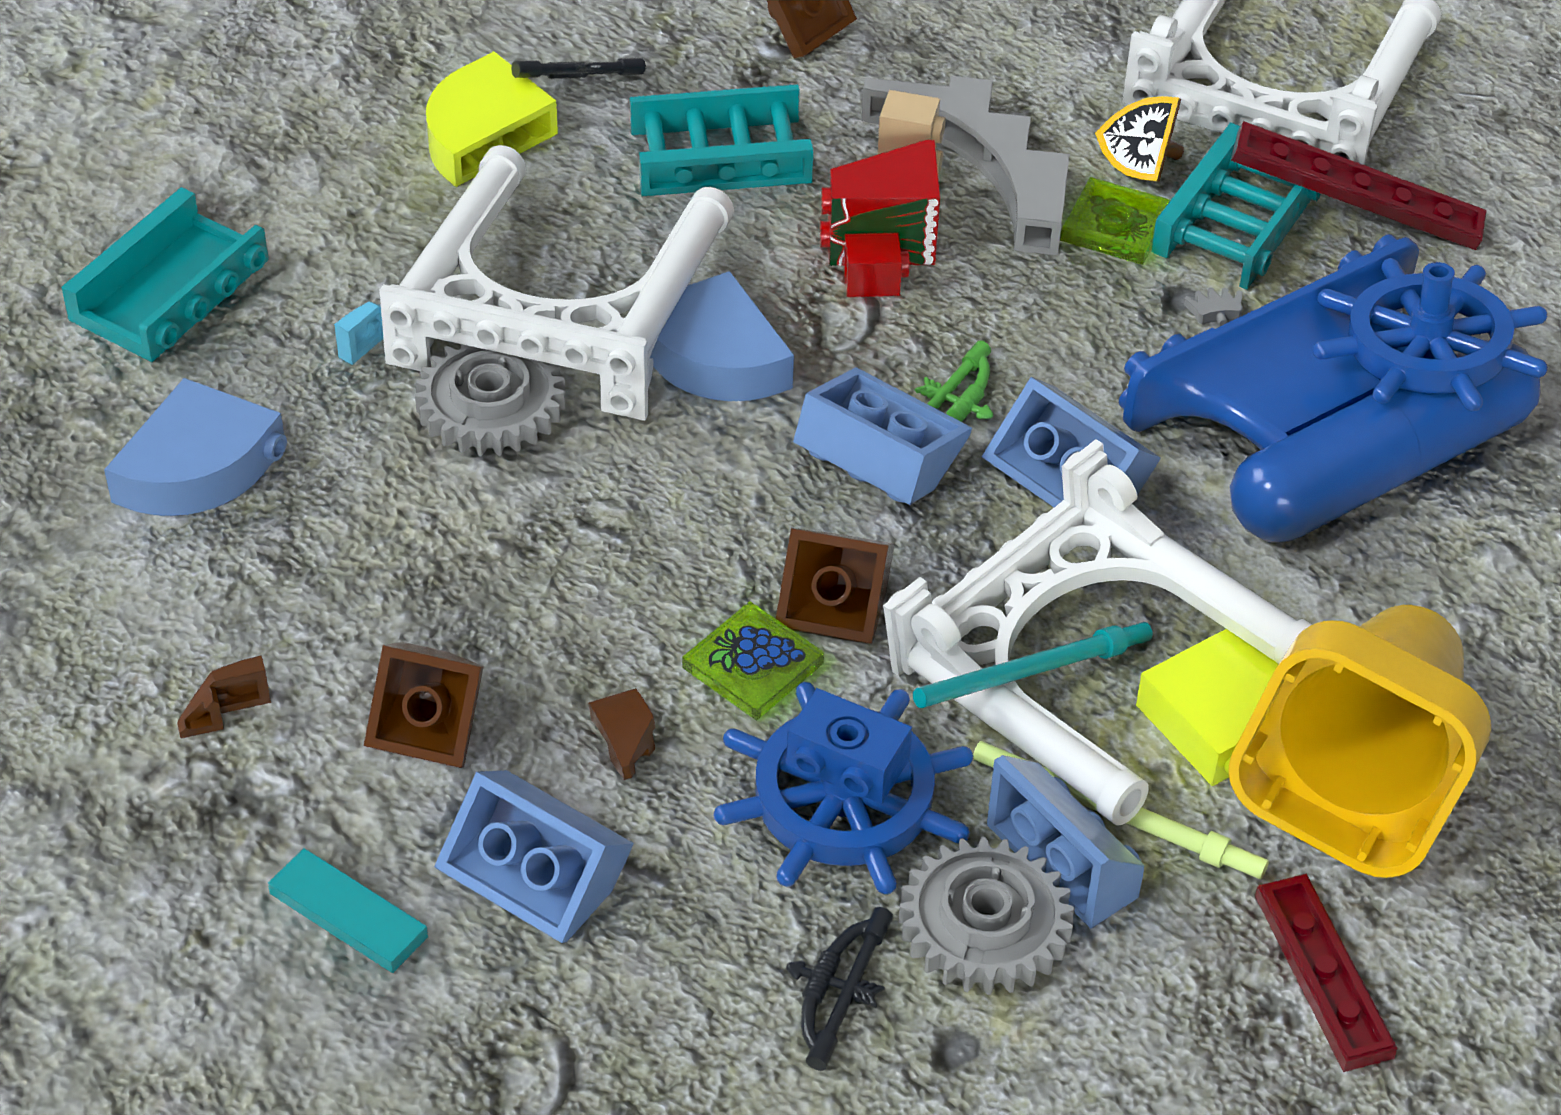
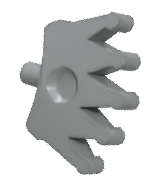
M1208 288L1207 297L1202 295L1200 291L1195 292L1194 300L1190 296H1185L1184 306L1196 317L1199 323L1205 324L1218 321L1219 326L1228 323L1227 320H1235L1242 316L1243 307L1241 300L1243 292L1240 290L1236 291V296L1233 298L1228 292L1229 290L1223 288L1220 297L1213 288Z

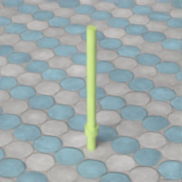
M983 741L977 744L973 754V760L992 768L994 760L1002 755L1023 760L1027 759ZM1043 767V768H1044L1048 773H1050L1053 777H1058L1056 774H1054V773H1053L1052 771H1050L1048 768ZM1062 780L1069 788L1071 795L1080 804L1097 811V804ZM1142 807L1126 823L1200 854L1199 860L1217 868H1221L1224 864L1261 880L1269 864V860L1231 845V838L1214 831H1210L1207 835Z

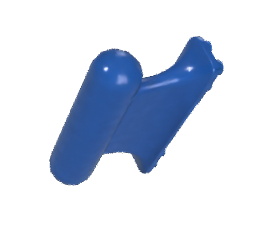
M1387 234L1377 241L1371 253L1363 256L1357 250H1353L1340 261L1338 271L1216 329L1210 328L1189 339H1186L1182 334H1175L1164 343L1161 352L1151 357L1144 351L1135 353L1125 364L1124 371L1130 376L1128 388L1121 394L1118 403L1124 409L1123 422L1132 431L1141 432L1170 418L1194 416L1213 420L1228 426L1257 446L1260 451L1248 456L1233 475L1230 484L1231 505L1233 513L1247 532L1270 543L1286 542L1300 538L1522 423L1538 405L1541 388L1540 378H1534L1504 367L1493 379L1476 387L1483 399V405L1477 411L1467 410L1456 393L1429 394L1401 388L1397 390L1390 401L1381 404L1373 398V390L1381 380L1366 371L1354 355L1324 360L1316 358L1313 354V346L1319 341L1347 337L1350 323L1349 315L1319 304L1317 297L1321 290L1331 289L1358 298L1367 288L1386 279L1381 270V265L1388 258L1396 259L1405 274H1414L1419 257L1417 244L1410 238L1404 237L1397 240L1391 234ZM1402 309L1395 310L1397 312L1403 313ZM1373 323L1371 325L1374 332L1391 330ZM1512 343V350L1529 355L1526 349ZM1407 346L1393 349L1403 353ZM1460 352L1455 353L1457 358L1466 356V354Z

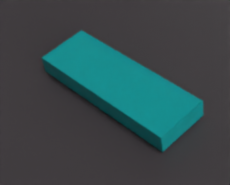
M305 848L268 882L269 893L392 974L428 938L426 925Z

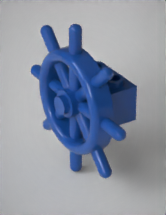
M802 682L796 688V697L802 711L798 716L779 727L767 741L734 728L724 733L723 742L726 747L758 760L756 766V796L717 806L714 810V819L720 825H729L761 817L771 834L791 850L776 874L778 883L784 887H790L796 883L810 860L837 866L866 864L877 891L888 895L896 889L897 882L887 858L908 846L920 834L922 829L959 844L960 839L964 838L967 841L969 838V828L965 824L931 809L934 796L935 774L970 765L973 761V752L966 746H960L929 754L921 740L912 732V726L898 721L910 701L909 694L905 690H894L881 710L877 712L819 688L815 689L814 685L809 682ZM781 771H784L811 783L779 790L777 781ZM910 780L912 791L908 800L889 793L894 784ZM821 802L810 821L800 817L792 810ZM865 806L892 816V818L873 826ZM837 816L847 817L852 831L833 830L830 827Z

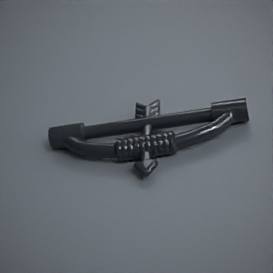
M620 58L617 62L575 61L540 63L538 60L514 61L511 71L514 78L547 76L549 79H567L618 73L619 75H642L646 70V63L643 58Z
M884 907L874 908L870 919L855 923L845 929L831 943L827 950L821 952L814 969L805 967L806 963L803 960L789 962L786 965V970L794 979L798 980L801 976L809 978L802 993L804 1000L801 1010V1031L810 1050L805 1061L808 1066L815 1070L823 1071L826 1069L838 1043L837 1032L853 997L856 1002H863L865 1005L870 1004L873 1008H877L874 996L885 990V987L882 985L877 986L876 983H869L867 980L861 981L876 946L882 944L893 919L891 911ZM862 936L864 942L847 979L843 980L834 977L841 962V954L857 937ZM829 986L841 989V993L824 1030L816 1033L817 1006L822 1003Z

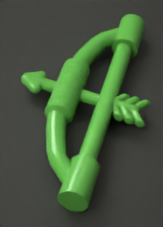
M977 341L962 358L960 367L943 386L939 382L935 383L934 380L924 377L925 385L915 388L914 391L930 398L931 400L927 404L935 409H938L945 400L954 403L946 414L960 422H963L971 411L977 413L976 417L978 419L993 418L994 414L988 405L983 407L977 405L984 397V390L990 376V365L987 357L991 354L990 346L984 341ZM979 368L974 384L969 385L960 397L951 394L970 371H975Z

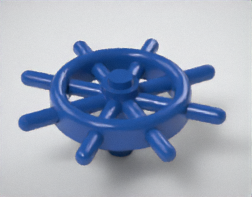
M1388 258L1381 265V270L1386 279L1367 288L1358 298L1331 289H1323L1318 294L1317 299L1321 306L1349 315L1350 323L1347 337L1317 342L1313 346L1314 356L1324 360L1354 355L1366 371L1381 380L1373 390V398L1378 403H1387L1397 390L1401 388L1429 394L1456 393L1467 410L1477 411L1482 407L1483 399L1476 387L1493 379L1504 367L1534 378H1541L1547 373L1548 367L1545 361L1511 349L1514 329L1544 323L1547 319L1546 309L1541 306L1509 310L1497 296L1479 286L1486 277V271L1480 265L1471 266L1462 278L1454 277V269L1445 263H1430L1423 268V273L1405 274L1396 259ZM1405 308L1408 315L1397 312L1395 310ZM1458 313L1466 316L1465 318L1454 319ZM1373 323L1391 330L1374 332L1371 325ZM1488 333L1491 340L1489 342L1472 337V335ZM1407 346L1403 353L1393 349ZM1454 351L1466 354V356L1457 358Z

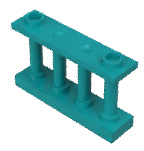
M799 84L630 97L631 136L647 135L649 151L639 152L641 197L693 193L704 187L731 190L812 183L811 139L794 140L790 124L799 123ZM773 125L777 141L752 143L748 127ZM731 128L734 145L709 147L706 130ZM689 131L692 148L666 150L664 133Z
M1230 122L1157 217L1151 253L1168 258L1178 244L1184 245L1185 242L1242 263L1243 268L1239 287L1248 290L1258 275L1264 276L1267 273L1273 259V253L1310 201H1318L1322 194L1231 161L1240 126ZM1240 169H1244L1292 187V190L1287 197H1283L1229 175L1233 170L1238 172ZM1222 193H1226L1275 213L1266 222L1211 201L1215 194L1220 196ZM1206 217L1257 238L1248 247L1193 226V223L1196 219L1202 220Z

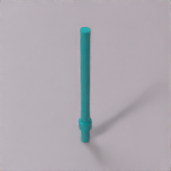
M1141 622L1124 628L1117 625L1109 626L1095 631L1093 637L915 688L913 691V701L918 708H925L1099 656L1103 659H1108L1125 653L1127 647L1150 641L1153 631L1147 622Z

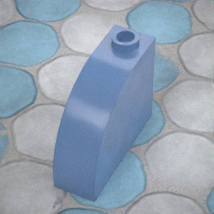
M730 271L686 287L661 330L650 356L653 359V367L661 376L674 386L688 393L720 401L756 400L793 388V353Z
M183 378L104 469L111 503L136 512L159 516L189 515L226 504L252 487L274 461H278L284 454L287 438L284 435L281 413Z

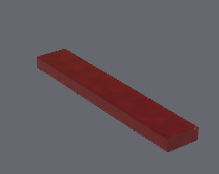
M1245 121L1242 122L1237 132L1231 158L1233 162L1474 250L1482 242L1487 210Z

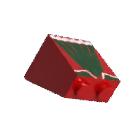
M923 140L830 169V187L821 188V214H829L828 221H820V248H828L829 266H843L845 234L898 233L900 250L908 251L909 265H935L940 207L935 140Z

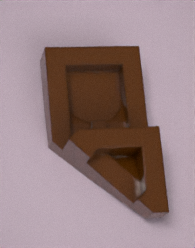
M262 655L223 666L208 675L177 722L181 739L223 730L222 713L271 703Z
M636 688L588 702L591 720L606 740L610 761L624 780L634 776L636 773L634 764L641 756H650L655 750L653 730L655 729L654 716Z

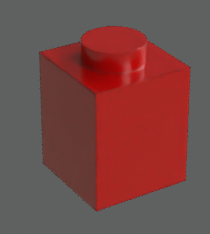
M898 233L845 234L843 268L846 296H900L901 278L909 277L908 251L900 250Z

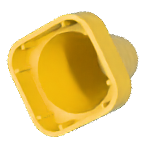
M1398 605L1380 612L1361 626L1344 621H1322L1300 632L1275 669L1231 755L1229 779L1232 789L1240 802L1259 818L1366 875L1381 878L1397 877L1419 866L1468 784L1491 734L1490 715L1484 701L1472 687L1463 682L1464 651L1461 639L1454 627L1440 614L1428 608L1417 605Z

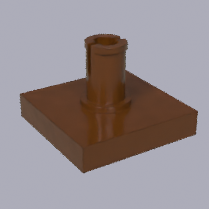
M767 0L769 14L776 20L793 58L806 56L857 19L849 0Z

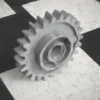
M461 344L460 350H455L449 346L444 347V358L432 355L430 357L431 367H422L420 369L421 379L415 382L416 411L420 415L421 426L428 425L430 437L442 435V445L445 447L458 442L460 453L465 452L471 446L476 447L478 456H482L487 448H493L495 453L500 456L505 446H511L515 451L519 452L521 451V441L526 440L535 445L538 443L537 432L549 435L551 433V422L559 423L561 421L560 410L565 409V379L560 377L559 365Z
M981 837L978 847L971 848L967 841L962 838L959 840L957 852H953L948 847L941 845L939 846L938 860L924 855L922 857L921 870L911 869L909 884L902 887L899 908V923L903 924L902 940L911 942L910 956L912 958L926 956L924 968L926 973L933 972L939 968L943 969V984L947 985L955 978H961L963 980L964 992H969L973 985L979 982L982 983L987 995H991L995 983H1002L1005 989L1012 993L1014 992L1015 979L1019 978L1029 986H1033L1036 970L1046 975L1051 974L1053 959L1062 961L1065 946L1071 941L1074 906L1068 905L1070 889L1059 887L1061 873L1059 871L1045 873L1047 861L1045 857L1029 861L1027 859L1029 847L1027 846L1022 847L1016 853L1010 852L1009 843L1006 839H1003L997 848H991L986 837Z

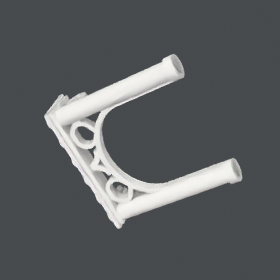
M1183 0L1172 18L1159 15L1150 33L1134 31L1131 35L1122 102L1131 104L1150 97H1179L1182 100L1176 118L1178 120L1220 133L1226 129L1230 122L1241 126L1242 122L1245 121L1365 165L1370 141L1426 37L1435 31L1441 19V10L1434 0H1405L1363 75L1351 84L1338 89L1303 93L1264 87L1247 81L1224 68L1209 53L1203 37L1226 0ZM1190 51L1193 60H1187L1183 62L1188 52ZM1207 78L1213 85L1205 86L1186 79ZM1318 112L1328 121L1316 120L1301 114Z
M503 145L490 148L479 164L478 174L399 285L391 284L390 286L383 284L379 289L385 363L416 371H421L422 367H431L430 347L435 339L597 373L600 374L601 411L645 421L648 416V387L653 372V359L650 358L661 330L716 235L722 232L730 222L734 213L731 199L724 192L716 188L704 187L697 190L649 270L640 280L623 290L586 299H551L531 296L508 289L494 282L477 268L471 258L475 247L526 173L525 161L516 150ZM456 267H459L461 274L452 275ZM463 294H477L480 298L469 301L465 299L455 298L453 296ZM630 310L626 318L620 316L621 313ZM597 319L606 326L596 328L577 323Z
M1097 439L1080 452L1072 454L1065 464L1062 465L1064 500L1048 513L1041 514L1033 525L1014 540L1007 541L995 555L981 566L970 570L964 579L944 595L937 596L932 601L927 581L919 577L904 590L894 593L889 601L883 605L892 672L900 676L904 672L911 675L916 671L930 683L980 670L982 668L979 665L995 662L997 665L1009 661L1018 634L1033 615L1061 595L1099 582L1118 580L1138 581L1164 588L1278 664L1297 635L1312 625L1304 619L1296 621L1166 536L1164 532L1132 504L1137 500V492L1132 481L1122 470L1113 465H1108L1107 454L1103 451V443ZM1078 546H1091L1098 550L1094 561L1070 563L1065 561L1063 556ZM1113 547L1128 558H1111V548ZM1048 564H1050L1051 569H1048L1043 573H1038ZM1009 596L1010 599L1005 604V617L1002 610L995 607ZM979 626H990L998 631L997 639L986 643L970 645L961 641L964 635ZM1015 681L954 699L1097 804V811L1113 824L1123 825L1127 823L1143 806L1149 790L1148 783L1033 701L1020 689Z

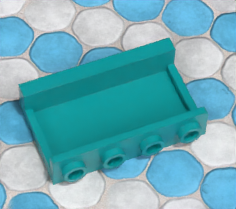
M181 187L61 287L68 320L153 362L164 351L171 348L196 323L202 321L222 300L233 294L236 288L255 271L260 270L269 260L265 230L258 225H254L242 235L198 214L195 193Z

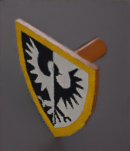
M1166 96L1144 98L1127 105L1112 115L1095 132L1101 151L1111 165L1126 176L1143 181L1160 182L1166 156L1173 160H1179L1184 154L1183 145L1171 140L1182 99Z

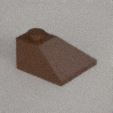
M791 528L774 626L872 644L887 592L895 544L849 535Z
M396 642L383 645L364 746L463 768L465 766L484 666L450 652L415 644Z

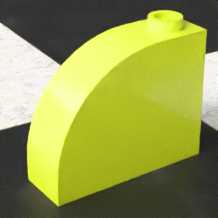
M494 51L461 67L444 78L433 90L427 102L426 122L430 157L439 173L455 187L475 178L479 172V164L490 148L503 145L521 154L558 134L556 100L530 79L514 78L511 71L512 65Z
M1225 629L1142 672L1136 706L1211 786H1214L1229 778L1231 755L1279 664Z

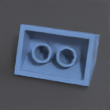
M855 367L806 393L793 442L809 450L813 457L829 461L846 470L852 478L868 482L885 491L891 499L911 505L935 490L969 438L972 427Z
M1030 377L981 456L1052 507H1056L1064 500L1062 465L1065 464L1072 454L1080 452L1095 439L1103 443V451L1107 454L1108 465L1119 468L1129 477L1136 489L1137 495L1161 459V457L1057 387Z
M1004 755L994 760L987 826L1001 840H1008L1009 848L1014 853L1027 846L1029 847L1027 857L1029 861L1045 857L1047 859L1045 873L1056 871L1061 873L1059 887L1070 889L1068 905L1074 906V913L1090 929L1139 898L1145 867L1134 849L1128 845H1123L1112 835L1095 812L1088 811L1071 795L1069 788L1060 778L1053 777L1036 762Z
M507 770L479 771L475 773L434 867L557 941L566 943L613 891L634 843Z

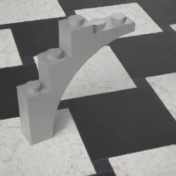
M951 76L949 86L865 78L861 120L863 122L879 124L880 114L889 90L940 98L939 116L946 118L942 142L939 144L952 149L971 162L994 184L1007 205L1014 227V251L1058 256L1070 154L1027 150L1031 117L990 112L993 80Z

